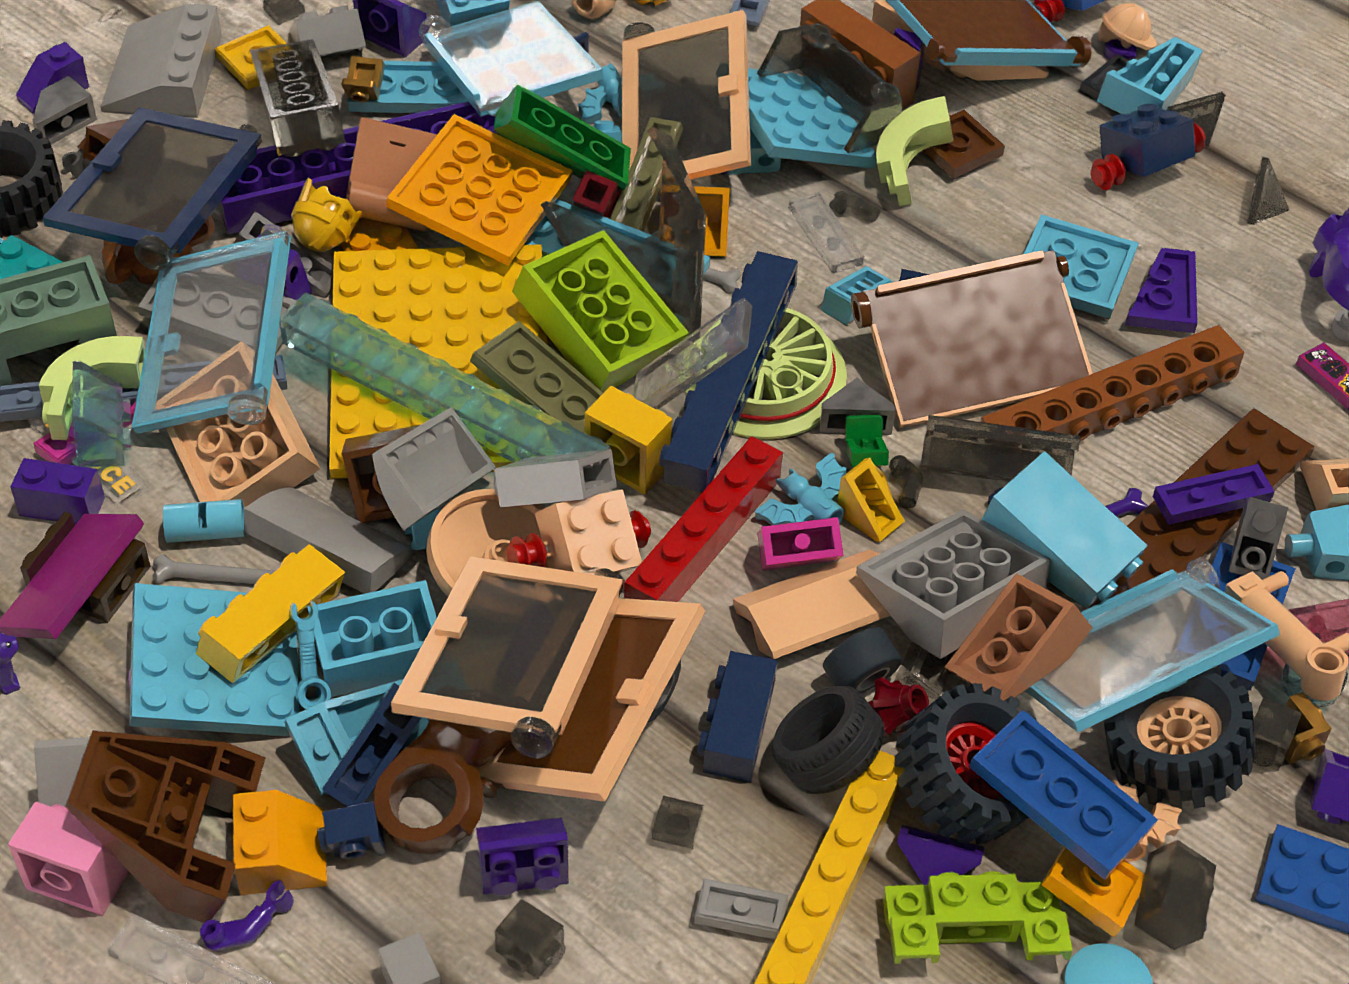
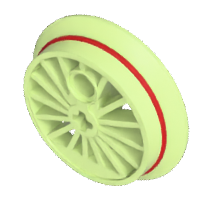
M789 308L786 309L779 325L784 330L775 340L773 339L754 383V398H748L733 432L734 435L746 438L753 436L757 439H780L804 433L819 425L822 403L846 386L847 371L839 349L827 337L822 328L806 315ZM722 317L715 321L693 344L686 356L683 368V384L686 395L689 390L694 391L697 386L696 376L701 364H706L705 362L708 361L709 345L713 338L718 339L720 335L719 326Z

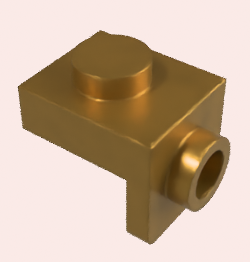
M351 56L348 76L342 79V87L347 97L357 102L379 101L385 68L383 59Z
M1303 691L1290 696L1280 720L1293 736L1285 755L1288 763L1292 764L1301 759L1310 761L1318 757L1325 750V743L1332 728L1324 719L1320 708L1313 704Z

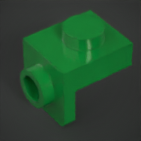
M858 415L845 418V452L851 467H855L865 458H871L877 467L889 465V451L882 438L883 419L881 415Z

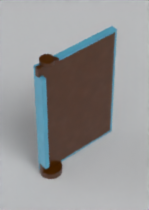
M886 0L927 46L928 58L930 60H939L943 65L1069 66L1071 68H1082L1089 63L1092 48L1086 37L1072 36L1066 40L1029 0Z

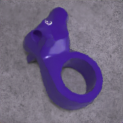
M1348 208L1342 216L1331 214L1319 227L1312 243L1317 253L1308 270L1311 277L1323 276V285L1326 291L1337 303L1349 311Z

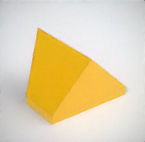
M865 458L841 478L837 504L845 511L843 518L875 542H881L905 521L893 500L885 472L874 465L871 458Z

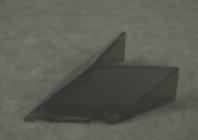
M652 126L647 132L663 157L660 222L657 232L644 241L639 242L568 208L548 201L542 203L541 206L564 247L604 230L689 332L686 338L700 343L706 214L672 136Z

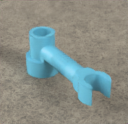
M312 600L310 601L311 613L307 618L302 619L298 617L295 603L292 602L289 609L291 618L296 622L298 643L300 644L299 655L301 656L302 680L297 686L296 698L305 709L331 699L330 687L319 678L317 671L314 621L318 616V607ZM316 686V694L311 698H306L305 692L307 688Z

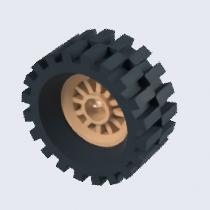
M1166 657V666L1157 667L1155 660L1144 663V673L1139 674L1135 669H1132L1125 674L1127 685L1117 681L1112 688L1113 698L1151 681L1153 675L1171 666L1178 668L1182 665L1178 664L1177 657ZM1188 657V662L1196 658ZM1220 665L1188 679L1187 683L1168 692L1163 691L1104 720L1109 761L1112 770H1115L1116 779L1122 786L1127 783L1129 788L1132 784L1136 785L1137 798L1139 799L1145 792L1147 793L1148 804L1154 806L1161 802L1162 799L1170 801L1171 806L1182 809V801H1192L1194 809L1205 807V797L1212 796L1217 803L1226 798V786L1236 791L1243 785L1242 774L1249 776L1253 769L1252 759H1255L1256 745L1252 702H1249V693L1245 686L1238 687V679L1234 674L1229 671L1221 677ZM1107 697L1106 702L1113 698Z

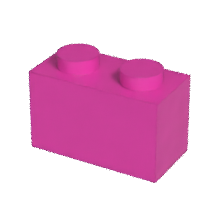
M838 517L764 526L757 532L762 571L836 562L844 556Z

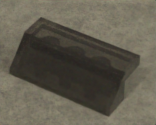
M929 415L926 422L919 470L1010 482L1045 451L1072 476L1074 456L1079 451L1081 436Z

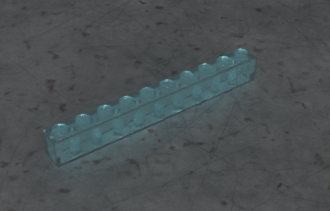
M305 292L280 317L279 325L282 344L428 419H432L452 407L479 445L512 462L529 457L610 449V446L598 437L589 436L573 428L568 422L560 421L542 412L538 407L528 405L512 397L506 391L496 389L480 381L476 376L466 374L450 366L445 360L437 359L419 350L415 345L407 344L391 336L385 330L377 329L361 321L357 316L347 314L331 306L326 300L318 299Z

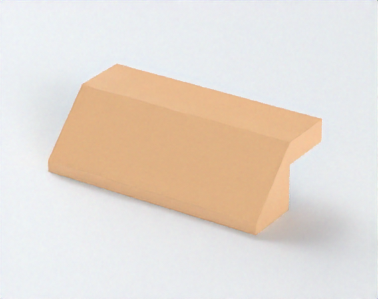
M869 549L734 598L733 603L736 614L748 619L752 623L758 651L776 659L891 616L856 573L858 565L880 553Z

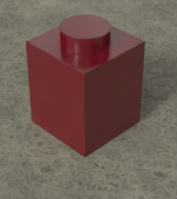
M586 170L572 199L573 204L609 219L620 196L618 184Z

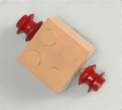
M623 489L607 492L583 500L556 503L535 512L541 538L536 533L528 534L525 541L519 536L513 537L510 541V546L507 548L506 556L507 561L511 563L545 567L547 560L551 569L609 576L630 570L641 564L642 559L639 548L647 545L651 535V526L648 519L639 511L634 510L629 513Z

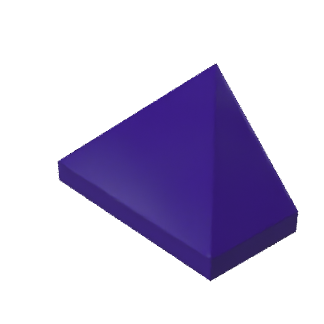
M906 825L901 826L897 843L923 885H928L930 876H938L946 872H953L959 875L965 874L981 864L984 846L973 843H958L955 838H945L940 834Z

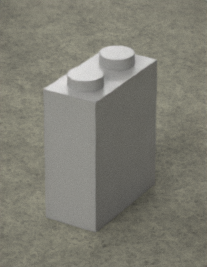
M611 449L529 457L494 469V490L499 498L500 507L583 500L617 487Z

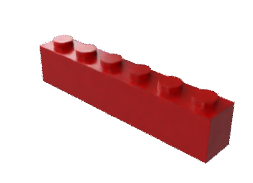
M751 436L624 582V599L679 602L777 485L776 479L781 477L783 452Z

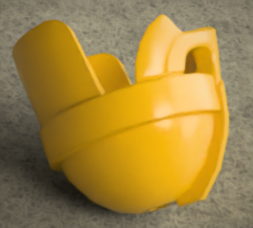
M308 177L291 214L294 234L297 240L309 250L315 252L329 251L346 242L352 229L359 221L362 211L356 212L348 200L331 195L327 186L315 189L312 185V179Z

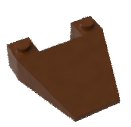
M93 730L87 742L65 807L166 910L205 923L213 919L226 901L236 863L192 847L204 805L207 804L233 814V794L257 791L266 757L227 742Z

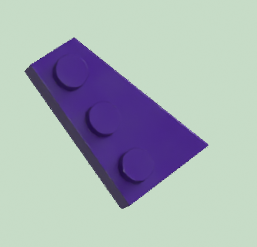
M1161 247L1148 273L1147 280L1143 288L1140 289L1136 302L1127 316L1125 325L1195 333L1198 324L1195 251Z

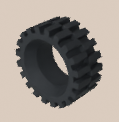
M3 120L0 126V176L16 175L22 178L0 187V238H2V232L11 231V235L15 236L21 234L20 228L27 226L29 230L38 227L37 219L43 220L45 214L63 195L62 183L50 140L47 137L43 138L42 132L37 128L30 132L28 124L20 122L17 127H13L12 121Z

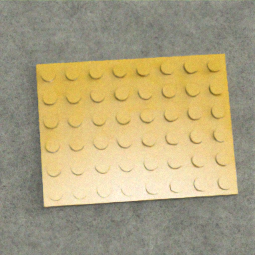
M542 244L523 245L509 266L470 247L334 252L329 460L331 479L348 478L342 457L345 439L421 425L450 407L454 409L496 468L529 457L554 455L553 432L470 362L472 354L518 321L547 344V334L512 292L522 267L542 258Z

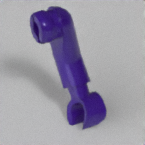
M276 881L268 888L266 900L260 907L256 905L244 919L223 923L214 919L206 921L200 928V936L205 946L213 951H219L254 942L273 920L272 915L275 912L285 913L293 907L294 899L291 892L287 890L280 899L276 900L285 891L282 881Z

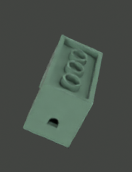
M91 255L0 279V386L13 385L6 359L74 340L80 345L98 338L117 336L110 304Z

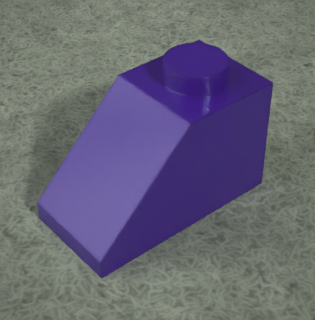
M66 42L55 45L38 54L16 92L17 99L34 114L41 90L68 76L85 90L90 88L83 57Z

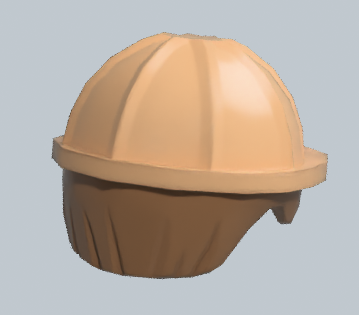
M1134 3L1120 4L1103 14V21L1097 35L1101 42L1107 43L1112 39H1118L1126 49L1132 44L1145 50H1151L1157 46V42L1150 35L1151 21L1146 10L1141 8V6Z

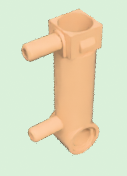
M1252 571L1226 583L1224 593L1278 625L1280 635L1265 642V644L1301 678V689L1306 695L1319 701H1329L1340 695L1349 663L1348 656L1345 651L1349 650V633H1345L1323 644L1270 594L1288 585L1289 578L1282 571L1263 580Z

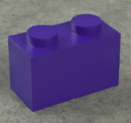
M23 458L10 486L19 516L56 522L64 512L72 514L74 524H77L84 514H98L105 499L97 469Z

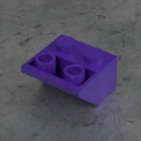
M562 817L476 828L483 895L493 893L496 895H509L516 890L532 888L550 890L559 885L569 884L568 837Z

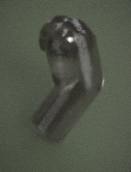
M836 192L833 195L834 198L829 202V207L837 214H844L848 207L869 223L876 221L880 215V209L868 200L848 192Z

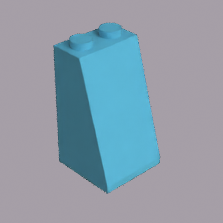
M1045 451L993 496L982 518L988 524L1050 558L1048 582L1085 608H1088L1097 599L1102 603L1106 601L1119 587L1115 582L1122 575L1129 579L1144 563L1140 556L1148 546Z

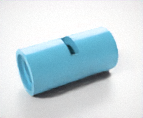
M243 499L164 505L163 528L166 542L174 543L245 537Z

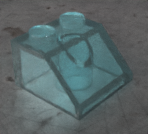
M73 361L72 422L78 466H125V451L132 450L131 428H124V422L131 421V400L123 399L122 384L81 361Z

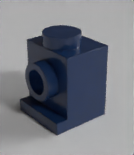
M373 801L322 812L324 827L318 828L322 853L332 852L335 857L341 856L343 859L362 857L366 854L367 850L375 849L378 856L387 854L383 829L378 822L376 807Z

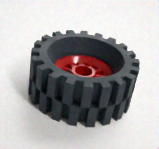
M972 683L967 688L964 687V684L955 686L916 714L902 728L905 732L898 737L896 746L903 750L895 755V767H901L905 770L904 773L897 777L900 788L909 787L912 795L906 798L912 809L919 804L925 811L920 819L927 826L935 821L939 823L940 827L937 833L945 838H949L957 832L958 843L968 844L975 839L977 845L986 844L992 839H998L1029 818L968 767L973 757L1020 713L1017 710L1020 702L1014 697L1010 696L1003 701L1000 699L1002 690L991 686L983 693L982 684ZM1028 710L1026 713L1035 719V717Z

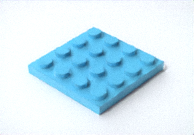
M721 65L716 74L717 77L729 75L728 65ZM748 68L750 128L769 157L875 168L877 164L876 152L872 148L871 142L865 138L858 128L857 122L849 115L844 107V103L836 96L826 79L820 76H800L793 72L785 74L773 72L769 69L757 70Z
M135 583L132 600L129 726L290 736L284 721L299 713V702L296 698L298 686L297 631L292 633L238 680L231 683L196 655L200 640L198 632L207 619L212 616L217 618L224 613L230 602L237 595L242 594L245 596L247 593Z

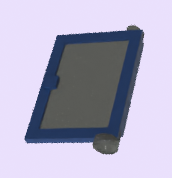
M139 107L43 217L44 226L134 247L135 256L142 265L151 270H163L171 261L175 252L181 253L257 156L256 149L262 143L261 134L250 124H243L239 129Z

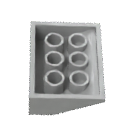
M184 4L128 25L101 104V111L133 114L141 107L182 117L198 118L216 57L214 48L219 46L222 37L217 6Z
M963 509L858 565L856 573L908 638L941 659L962 645L1016 573L1047 589L1051 559Z

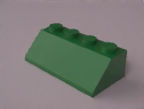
M516 83L496 112L494 131L510 141H514L535 153L573 170L572 174L580 179H583L587 170L616 182L619 191L625 190L629 179L630 147Z

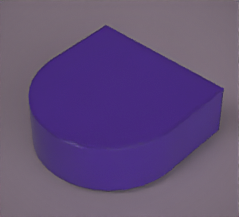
M1112 39L1105 43L1103 53L1108 60L1116 54L1132 60L1136 58V46L1132 44L1126 49L1122 46L1120 40Z

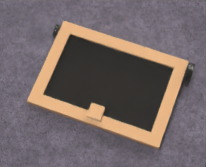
M744 10L656 32L651 25L643 22L632 23L624 29V40H622V143L631 148L629 170L650 117L681 122L683 126L682 134L662 185L674 184L751 166L747 21Z
M470 556L391 702L392 712L512 732L511 742L521 754L531 758L546 757L551 753L559 734H563L619 606V597L623 590V579H618L613 571L606 568L598 569L592 575Z

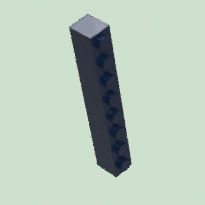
M757 251L752 264L747 263L742 274L741 288L734 289L730 304L731 310L729 313H724L719 326L720 335L718 339L713 338L708 349V361L706 364H701L696 376L697 386L694 391L689 390L686 395L683 417L675 419L671 435L673 439L670 445L665 444L662 448L659 466L664 467V483L702 493L713 481L797 286L798 260Z

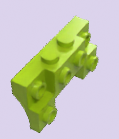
M988 871L980 875H959L953 872H946L938 876H930L928 885L885 886L882 896L884 919L890 934L894 964H901L902 959L931 958L932 963H938L940 958L939 944L1017 942L1019 933L1022 937L1026 960H1033L1034 955H1063V959H1070L1073 950L1066 911L1061 912L1059 898L1041 885L1043 882H1017L1016 874H1001L997 871Z

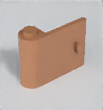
M364 117L360 118L346 200L350 202L356 212L362 211L361 218L426 231V226L387 208L386 202L389 194L437 134Z

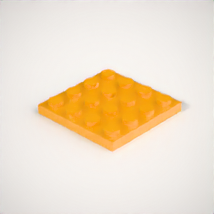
M454 114L389 194L386 207L509 266L571 181L573 170Z

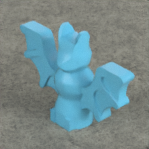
M612 63L602 67L604 79L596 81L599 87L593 90L585 89L587 97L584 102L578 104L579 113H582L581 119L588 124L602 118L601 109L607 101L612 104L614 110L618 112L622 119V77ZM638 74V93L646 99H653L666 93L665 85L656 81L655 74L651 76H641Z
M834 453L827 455L816 464V474L822 482L820 487L810 486L805 477L800 476L793 469H789L790 475L784 480L776 479V484L790 498L798 501V504L789 505L781 503L776 499H769L755 510L757 520H765L771 525L838 517L840 524L845 511L834 500L838 498L840 480L846 474V468L841 467L836 462Z

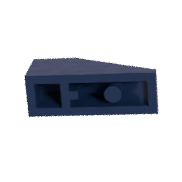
M396 683L391 684L322 788L323 791L347 807L362 804L366 801L375 788L379 776L394 760L422 718L392 712L391 702L400 687Z

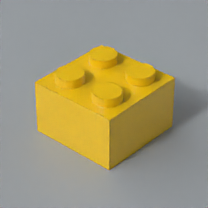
M610 386L585 412V452L611 449L616 479L645 495L664 475V467L659 466V458L665 444L670 445L672 441L673 418L667 416L663 411L654 409L637 400L633 395Z

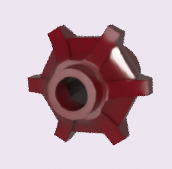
M883 677L877 678L874 681L875 695L873 700L868 702L882 720L884 736L895 732L898 737L905 732L902 728L906 723L929 705L928 695L920 685H903L899 680L892 683Z

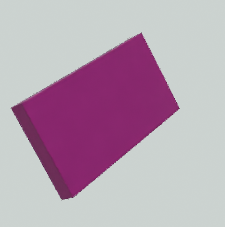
M84 514L1 617L0 632L14 635L15 637L57 639L142 529L144 522L137 514Z

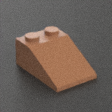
M1016 573L946 664L945 668L969 684H982L983 692L991 686L1002 690L1000 699L1005 701L1010 696L1015 698L1069 660L1093 627L1075 604Z

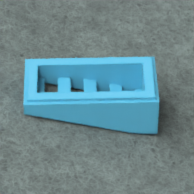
M865 266L827 287L821 309L824 313L838 321L848 324L854 320L851 309V295L853 293L875 289L879 285L893 283V281Z

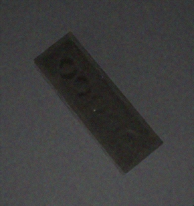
M314 39L250 50L258 91L278 156L295 157L303 154L306 150L317 148L323 151L332 150L338 144L346 143L339 104Z

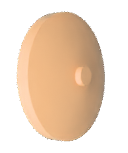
M494 489L467 492L447 503L435 518L428 535L426 547L429 568L436 583L447 597L450 595L470 556L508 562L506 551L513 537L519 536L525 541L528 534L536 533L541 538L535 512L546 507L542 504L500 507L499 498ZM546 560L545 568H549V565H548V561H547V560ZM483 574L464 611L493 624L517 627L520 626L527 609L537 604L545 608L552 617L556 615L567 604L575 588L564 586L554 588V585Z

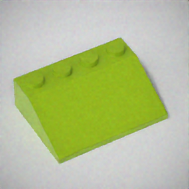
M604 230L524 265L512 290L513 294L567 361L603 393L610 386L616 388L624 384L684 340L689 334Z

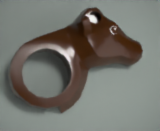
M448 688L436 694L533 711L521 699L511 701L498 700L478 692L460 693ZM427 718L429 721L428 725L421 735L387 766L377 780L374 803L377 819L382 829L396 845L410 852L435 854L453 848L463 838L472 834L481 818L484 799L478 767L484 765L509 744L530 737L534 732L535 726L516 723V732L513 733ZM429 777L444 778L454 783L457 790L455 804L449 815L441 822L427 828H411L400 822L398 814L400 800L406 790L414 783Z

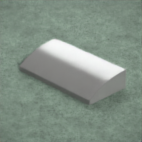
M452 407L372 454L381 491L403 530H406L496 468Z
M292 487L271 491L244 508L245 533L288 555L292 552L297 554L310 544L345 571L343 583L364 594L375 592L415 555V549H412L410 546Z

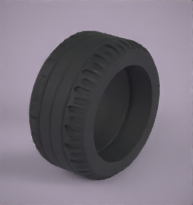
M848 686L828 687L803 699L784 717L774 735L772 755L780 769L801 791L809 794L830 793L854 781L872 764L882 746L884 726L879 715L856 689Z

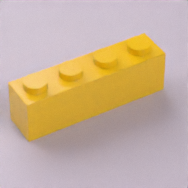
M310 544L297 554L295 552L290 553L282 561L279 569L271 575L269 573L262 575L249 593L245 596L242 594L237 595L230 602L224 613L217 618L212 616L204 622L198 632L200 640L196 655L231 683H234L297 630L296 622L291 618L289 612L292 602L297 606L298 617L302 619L309 616L307 606H310L311 600L316 604L330 602L337 597L345 571Z

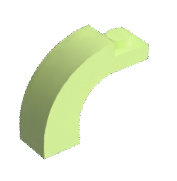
M945 96L922 101L907 108L888 124L879 139L876 160L881 184L888 183L890 195L897 194L899 206L912 204L907 180V169L911 160L926 148L954 142Z
M112 336L94 339L66 351L48 367L39 383V390L43 403V423L49 425L53 440H67L75 409L80 401L97 390L113 387L139 388L145 356L143 337Z

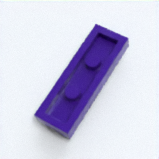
M1256 464L1156 486L1152 497L1169 525L1244 508L1246 497L1271 502L1275 491L1259 465Z

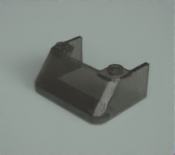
M815 23L813 25L779 31L757 72L760 77L799 69L855 117L859 123L844 148L847 153L878 145L885 128L902 112V97L899 94V89L881 79L830 35V31L821 24Z

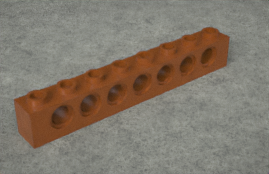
M1216 325L982 416L977 442L1000 471L1011 466L1022 465L1027 460L1041 455L1044 451L1047 454L1052 453L1061 446L1074 441H1082L1091 434L1104 429H1112L1121 422L1134 417H1142L1151 410L1164 405H1172L1181 398L1191 394H1199L1211 386L1233 380L1239 373L1245 352L1220 325Z

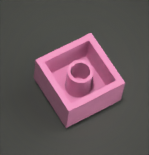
M35 801L8 843L26 889L101 916L104 915L128 874V870L66 807L54 804L48 806Z

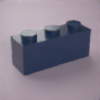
M730 651L727 665H719L715 681V689H720L718 699L710 698L706 721L712 722L710 731L702 730L697 755L704 756L703 773L752 782L775 686L778 660Z

